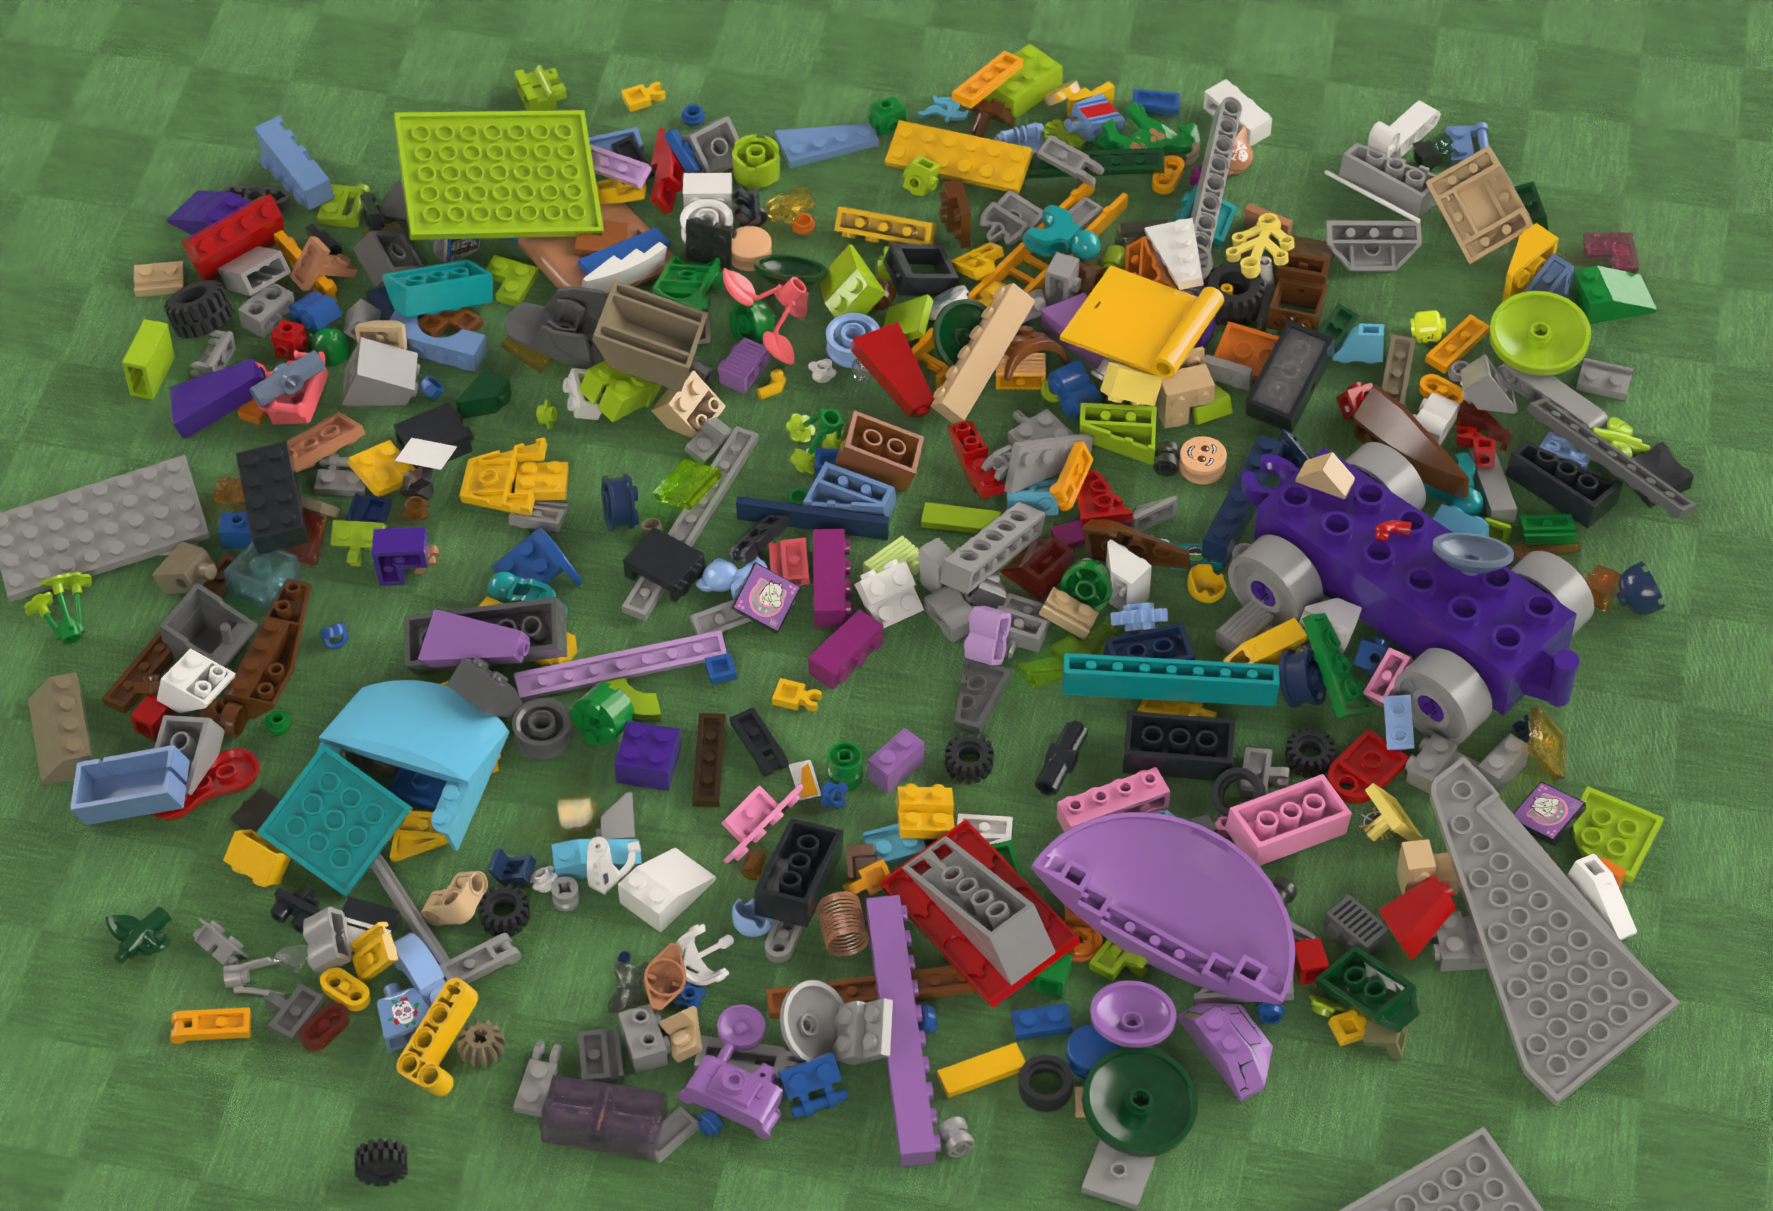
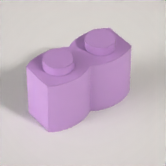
M975 606L968 618L970 633L964 641L965 658L988 665H1001L1006 652V638L1010 630L1011 613L987 606Z

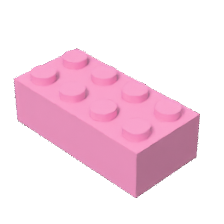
M1322 774L1231 807L1225 829L1238 848L1245 852L1258 866L1346 834L1352 813Z

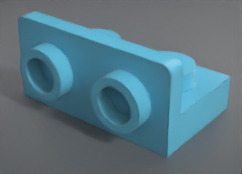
M1043 480L1013 494L1006 492L1007 509L1021 502L1045 512V516L1058 515L1057 499L1053 498L1049 491L1050 487L1057 483V480Z

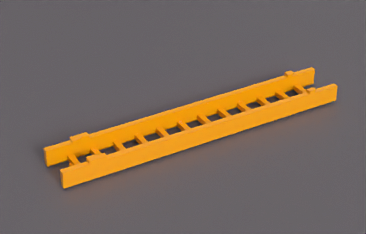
M1082 183L1070 193V196L1059 207L1069 210L1085 196L1088 198L1095 191L1096 183L1093 186ZM1123 192L1110 206H1106L1102 214L1085 230L1092 231L1099 236L1127 208L1128 194ZM1042 222L1037 228L1046 229L1047 227ZM1022 241L996 267V271L988 274L969 293L968 299L978 300V294L993 281L1006 286L1001 281L1008 275L1028 285L1023 290L1025 293L1036 289L1044 290L1045 274L1049 265L1030 255L1032 251L1028 250ZM1022 261H1025L1042 270V272L1034 279L1016 269V267ZM930 328L911 350L917 363L922 360L927 363V368L937 373L936 389H938L946 381L945 375L950 367L927 354L935 347L933 328Z

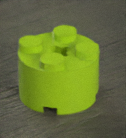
M756 134L747 135L737 140L732 151V167L735 180L749 191L753 188L759 190L778 181L780 178V153L776 141L768 136L757 138Z

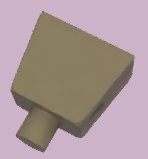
M180 542L152 576L164 594L188 593L196 583L203 585L207 579H214L217 574V568L204 548Z

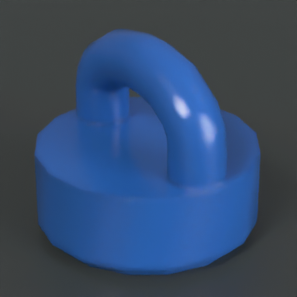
M343 622L322 628L319 631L324 645L330 649H338L345 646L349 639L345 623ZM338 635L342 636V639L336 643H332L329 638Z
M922 1003L917 1004L921 1005L922 1022H918L919 1031L924 1030L925 1033L935 1032L937 1029V1018L934 1008Z

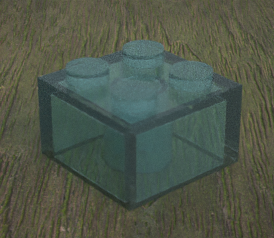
M253 542L224 570L228 594L269 610L287 578L297 581L301 579L297 555L284 550L258 555Z

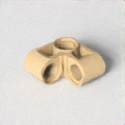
M481 871L457 873L447 889L433 891L430 894L420 915L427 923L434 926L463 924L474 915L476 907L487 890V877Z

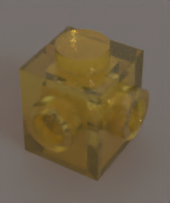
M590 794L557 798L560 829L571 828L575 832L588 829V826L593 825L592 818L598 817L596 801H590Z

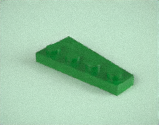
M1326 613L1310 614L1302 618L1305 625V633L1310 639L1314 658L1319 665L1323 676L1322 681L1329 693L1331 706L1336 713L1337 719L1368 715L1375 712L1372 703L1366 704L1361 694L1365 691L1361 682H1355L1350 672V668L1353 666L1349 658L1340 653L1338 649L1341 643Z

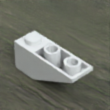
M1595 854L1575 861L1566 877L1620 940L1635 935L1637 930L1613 873Z

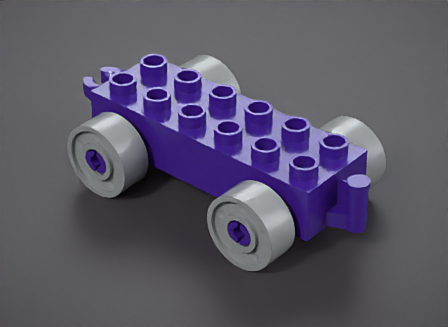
M1366 443L1345 461L1336 456L1355 477L1354 483L1345 499L1295 482L1301 468L1295 467L1293 463L1278 455H1263L1261 457L1260 472L1276 475L1280 479L1279 485L1271 488L1264 487L1258 483L1253 472L1245 471L1242 473L1241 489L1243 494L1257 507L1254 542L1231 562L1228 570L1231 588L1239 602L1244 606L1252 600L1258 606H1261L1262 609H1265L1266 612L1269 611L1274 616L1273 627L1292 618H1296L1299 622L1305 607L1320 603L1323 594L1330 599L1339 598L1362 607L1359 615L1361 620L1417 657L1398 675L1394 687L1396 695H1411L1413 726L1423 735L1430 739L1436 733L1459 745L1490 716L1492 709L1504 716L1525 695L1548 701L1556 707H1562L1569 703L1576 671L1580 664L1579 656L1574 651L1569 650L1571 638L1592 617L1594 599L1586 581L1564 559L1549 552L1533 551L1528 553L1511 570L1504 567L1493 572L1470 576L1452 568L1435 554L1432 545L1433 540L1437 536L1453 532L1421 512L1426 502V492L1419 474L1403 455L1382 443ZM1323 448L1313 458L1331 452ZM1389 520L1412 523L1410 536L1389 533L1387 541L1376 540V531L1374 529L1377 524Z

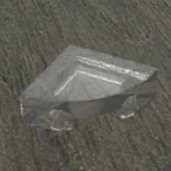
M297 944L296 946L282 948L276 953L273 961L298 973L307 957L308 945Z

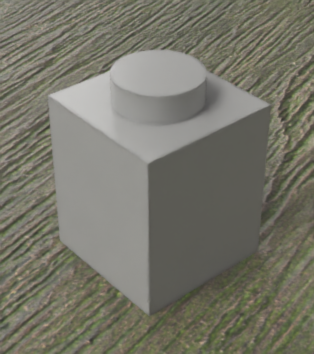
M360 299L347 310L343 333L357 340L355 326L363 322L380 320L381 310Z

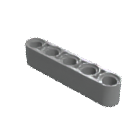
M1505 362L1498 367L1497 370L1511 388L1529 401L1533 402L1546 398L1589 429L1592 427L1603 429L1607 425L1608 418L1602 409L1553 375L1539 376L1527 374L1510 367Z

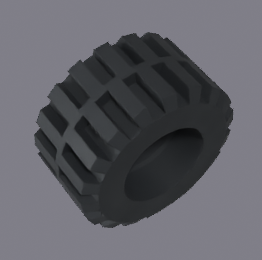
M1224 263L1220 264L1219 268H1212L1209 275L1203 281V289L1205 287H1214L1224 296V303L1216 313V324L1227 326L1229 321L1247 326L1251 324V320L1256 321L1260 314L1265 290L1264 280L1261 279V275L1259 274L1255 278H1246L1241 272V265H1235V263H1230V265ZM1223 284L1232 285L1233 294L1235 295L1223 292L1221 286Z
M200 281L183 287L170 296L164 305V310L175 334L185 339L207 335L223 326L233 315L230 302L221 283H218V281Z

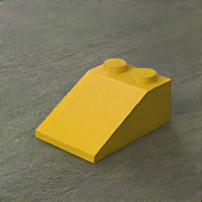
M1537 223L1529 229L1523 230L1519 235L1518 243L1507 272L1502 302L1511 296L1524 292L1552 253L1556 254L1559 238Z

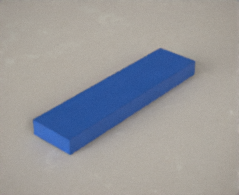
M656 227L578 259L577 266L586 275H589L612 256L622 260L635 249L645 253L658 242L667 246L668 249L670 248L671 241Z

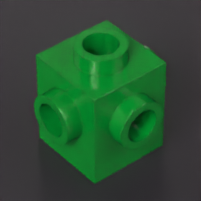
M896 96L870 104L868 121L870 126L875 128L880 136L896 131L899 120L906 121V109Z

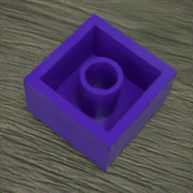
M627 721L614 763L616 783L669 791L681 750L680 729Z

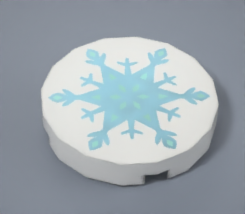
M963 285L956 286L935 297L929 320H936L939 312L949 303L960 299H968L969 292L967 288Z

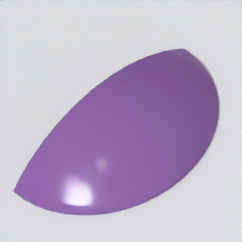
M1147 812L1111 814L1094 818L1064 832L1052 841L1032 864L1031 868L1036 875L1071 911L1120 948L1147 959L1148 964L1179 979L1221 994L1270 1004L1283 1003L1290 987L1295 962V941L1287 909L1278 891L1263 870L1245 852L1216 832L1199 824L1164 814Z

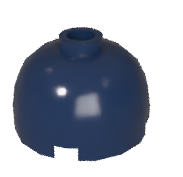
M1640 561L1622 573L1618 583L1620 592L1616 593V596L1622 607L1628 606L1633 613L1638 615H1649L1664 609L1665 605L1664 603L1659 604L1658 600L1662 598L1661 592L1651 572L1644 573L1641 567L1645 566V563Z

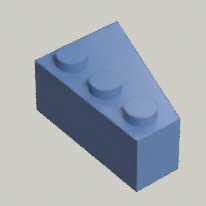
M828 462L824 463L803 501L805 506L885 517L891 515L897 504L895 487Z

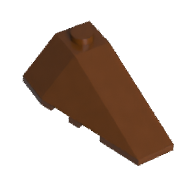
M1091 519L1083 527L1087 556L1092 560L1106 561L1107 542L1111 539L1119 545L1125 546L1128 551L1139 558L1145 559L1151 566L1180 569L1191 568L1189 550L1119 522L1107 519Z

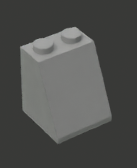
M360 337L345 368L342 405L407 406L411 396L415 397L418 391L419 383L415 382L420 371V364L417 363L418 353Z

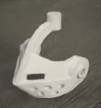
M602 837L593 838L588 844L587 880L589 887L606 895L633 868L636 853L641 852L639 841L627 843L629 850L626 864L618 871L613 865L607 840Z
M697 924L689 928V931L678 939L676 944L680 945L682 955L685 949L683 962L687 982L704 986L713 982L718 983L730 974L725 967L715 972L708 969L701 958L719 948L726 949L734 943L731 935L722 937L718 943L699 953L694 943L695 936L706 931L704 924ZM686 967H689L697 971L698 973L691 972L687 970Z

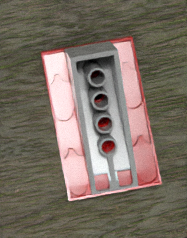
M967 819L879 882L881 888L888 896L900 895L901 905H906L910 921L942 953L943 957L965 978V981L992 1009L1000 1004L1003 999H1007L1023 987L1025 983H1028L1047 969L1046 967L1051 966L1067 954L1069 950L1074 949L1081 943L1072 929Z

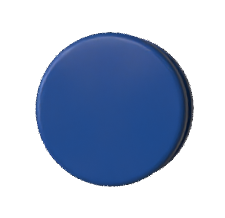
M1093 1024L1081 1026L1068 1039L1067 1064L1076 1076L1086 1080L1094 1064L1104 1055L1119 1049L1120 1045L1104 1038L1098 1033Z

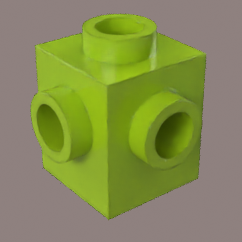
M921 155L918 156L906 167L903 173L905 180L902 187L908 189L911 194L922 197L930 191L933 192L939 183L937 175L941 165Z

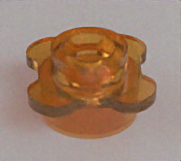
M420 496L408 498L404 502L406 508L405 512H403L404 519L425 520L428 517L427 507L430 505L429 501Z

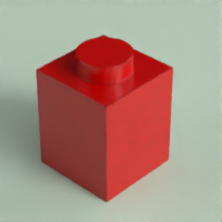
M148 694L130 717L135 732L156 742L163 716H174L173 709L157 701V696Z
M1306 938L1295 942L1294 970L1299 986L1316 983L1315 978L1329 967L1321 939Z

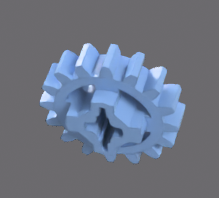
M1154 603L1123 605V611L1110 613L1111 625H1125V631L1150 630L1156 628V622L1168 621L1167 608L1154 609Z

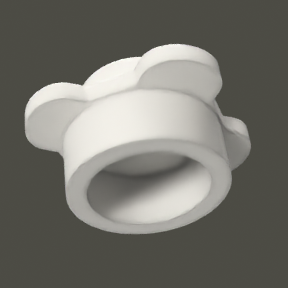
M826 358L817 362H810L808 365L809 370L812 371V378L816 382H828L836 375V370L832 368V361Z
M547 866L538 869L531 876L530 882L534 883V890L545 893L551 890V885L558 878V875L554 873L553 866Z

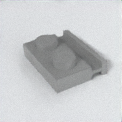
M1584 358L1576 390L1625 401L1633 368Z
M545 500L535 501L531 516L510 512L509 525L520 528H542L545 532H559L565 520V515L568 514V504Z

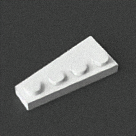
M1192 218L1144 228L1147 238L1151 240L1153 248L1159 253L1161 261L1168 268V272L1179 290L1204 285Z

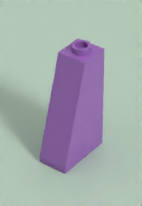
M1081 293L1041 309L1042 329L1097 369L1103 359L1102 355L1059 340L1061 333L1087 299V295Z
M434 609L418 660L429 667L458 666L462 658L474 660L475 657L482 659L488 664L522 663L524 656L528 654L530 649V637L520 630Z

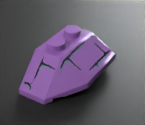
M1199 1003L1177 1015L1179 1022L1240 1102L1265 1088L1273 1046L1241 1005Z

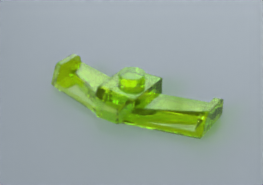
M1105 618L1100 625L1087 635L1085 640L1079 642L1071 634L1051 645L1050 652L1053 655L1052 657L1027 664H1018V671L1032 688L1062 680L1064 653L1102 655L1106 646V638L1118 636L1117 631Z

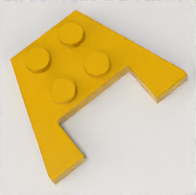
M545 437L536 439L537 443L524 446V443L515 445L514 450L500 453V450L468 459L459 495L462 503L531 516L535 502L533 492H511L519 462L544 461L548 445Z

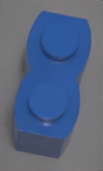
M317 291L310 292L288 306L292 322H297L313 331H318L342 316L336 301L331 296H323Z
M1078 359L1054 370L1047 377L1050 390L1060 398L1063 412L1069 415L1072 420L1080 417L1081 403L1101 404L1103 402L1099 391L1090 381L1087 371Z

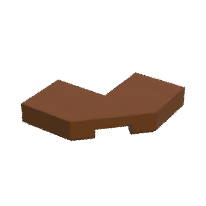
M604 220V232H602L601 236L577 233L574 255L588 256L626 240L628 223Z
M462 308L458 311H440L436 315L425 314L418 320L420 330L432 337H438L448 328L457 333L462 329L476 332L484 325L483 319L467 308Z

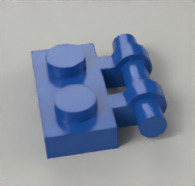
M831 1052L778 1071L786 1099L790 1100L798 1097L800 1105L790 1108L794 1119L803 1115L805 1117L812 1116L814 1111L825 1107H836L838 1102L848 1099L844 1088L835 1092L832 1088V1084L842 1081L834 1054ZM822 1088L824 1096L810 1101L808 1093Z

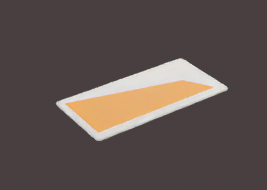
M811 760L789 764L795 787L800 783L804 786L798 793L801 796L799 800L821 796Z

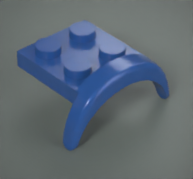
M542 528L537 529L491 566L495 573L501 571L510 572L519 578L534 579L548 584L565 571L576 586L582 584V579Z

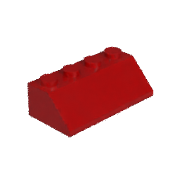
M263 195L186 238L181 243L201 280L213 281L220 277L217 269L257 246L270 248L275 245L274 234L281 230L285 232L283 216L272 195Z

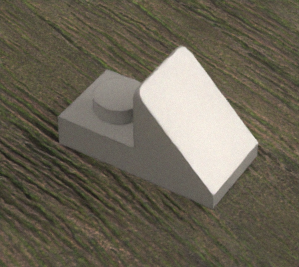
M717 417L706 419L702 430L685 446L684 451L704 466L723 447L733 430Z

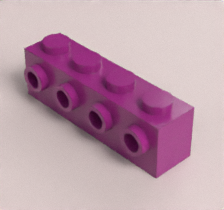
M813 529L814 627H841L846 622V616H851V600H846V595H851L850 580H845V575H850V559H845V555H850V539H845L844 529Z

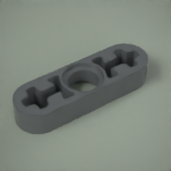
M229 185L222 189V192H232L242 198L245 197L250 202L252 201L250 198L253 196L271 194L280 212L287 210L291 205L289 192L284 188Z

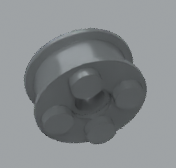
M549 698L533 699L521 705L514 713L512 719L514 742L517 749L523 755L532 760H547L561 755L570 746L573 739L571 717L569 716L568 709L559 701Z

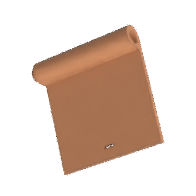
M625 203L600 204L603 225L604 220L628 223L626 240L650 230ZM576 236L524 237L518 239V246L557 288L582 287V280L587 275L577 264L578 259L586 256L574 255ZM666 249L664 265L646 277L630 284V286L633 287L660 277L671 256L674 254L669 249Z

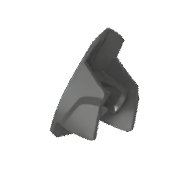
M570 286L558 288L554 296L544 307L522 302L505 319L507 336L515 342L547 357L572 366L589 369L605 361L592 338L607 300L606 293L599 289Z

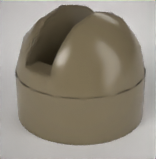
M657 518L644 520L641 523L643 535L646 536L653 527L662 531L661 521Z

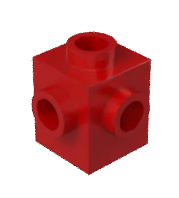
M282 319L277 328H274L271 332L270 340L273 343L275 357L295 361L294 351L304 352L307 348L308 337L306 336L304 325Z
M1361 382L1354 383L1347 387L1348 390L1336 397L1345 421L1353 418L1372 388V383L1362 385Z

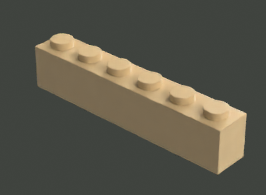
M1014 283L1000 286L995 291L992 304L981 315L982 321L971 331L969 335L970 341L959 351L957 355L958 361L947 371L945 375L946 381L933 395L935 399L931 407L952 424L965 421L1035 303L1032 297Z

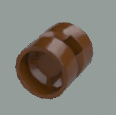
M215 698L206 708L200 709L199 717L211 718L225 730L224 736L237 739L242 734L246 724L247 708L245 705L234 702L226 704L224 700Z

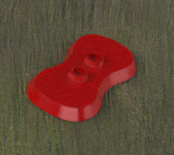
M241 748L219 753L192 795H185L184 808L153 813L152 815L163 821L177 820L188 815L198 806L211 799L246 790L255 783L260 771L258 759L249 750Z

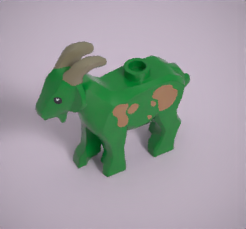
M1135 101L1125 108L1124 113L1140 128L1138 131L1133 133L1130 138L1121 135L1116 130V123L1112 118L1102 126L1104 131L1096 139L1092 140V143L1102 150L1164 147L1165 153L1168 151L1187 152L1186 158L1188 159L1184 161L1185 166L1195 163L1200 152V135L1195 123L1191 122L1187 125L1178 124L1177 127L1181 132L1179 134L1163 123L1149 118L1145 114L1143 105L1141 103L1137 105Z

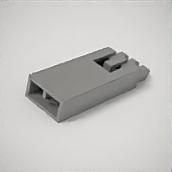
M701 1035L703 1051L696 1054L694 1073L705 1055L717 1058L725 1045L720 1038ZM758 1044L749 1050L735 1049L727 1062L749 1073L762 1066L755 1064L756 1060L764 1061L762 1065L766 1064V1062L774 1063V1066L771 1067H773L777 1074L776 1086L778 1087L780 1085L778 1071L802 1063L791 1051H786L785 1047Z

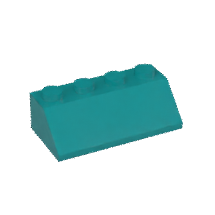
M470 260L382 274V280L394 310L404 315L405 318L413 319L421 314L436 315L443 310L458 311L466 306L480 307L483 303L492 302L493 274Z

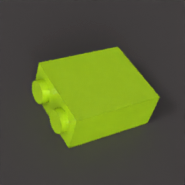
M144 319L127 351L122 364L130 396L154 400L175 358L167 323Z

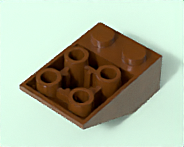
M1289 235L1294 238V248L1287 251L1289 262L1285 265L1277 266L1275 288L1279 276L1326 285L1334 257L1333 252L1327 246V242Z

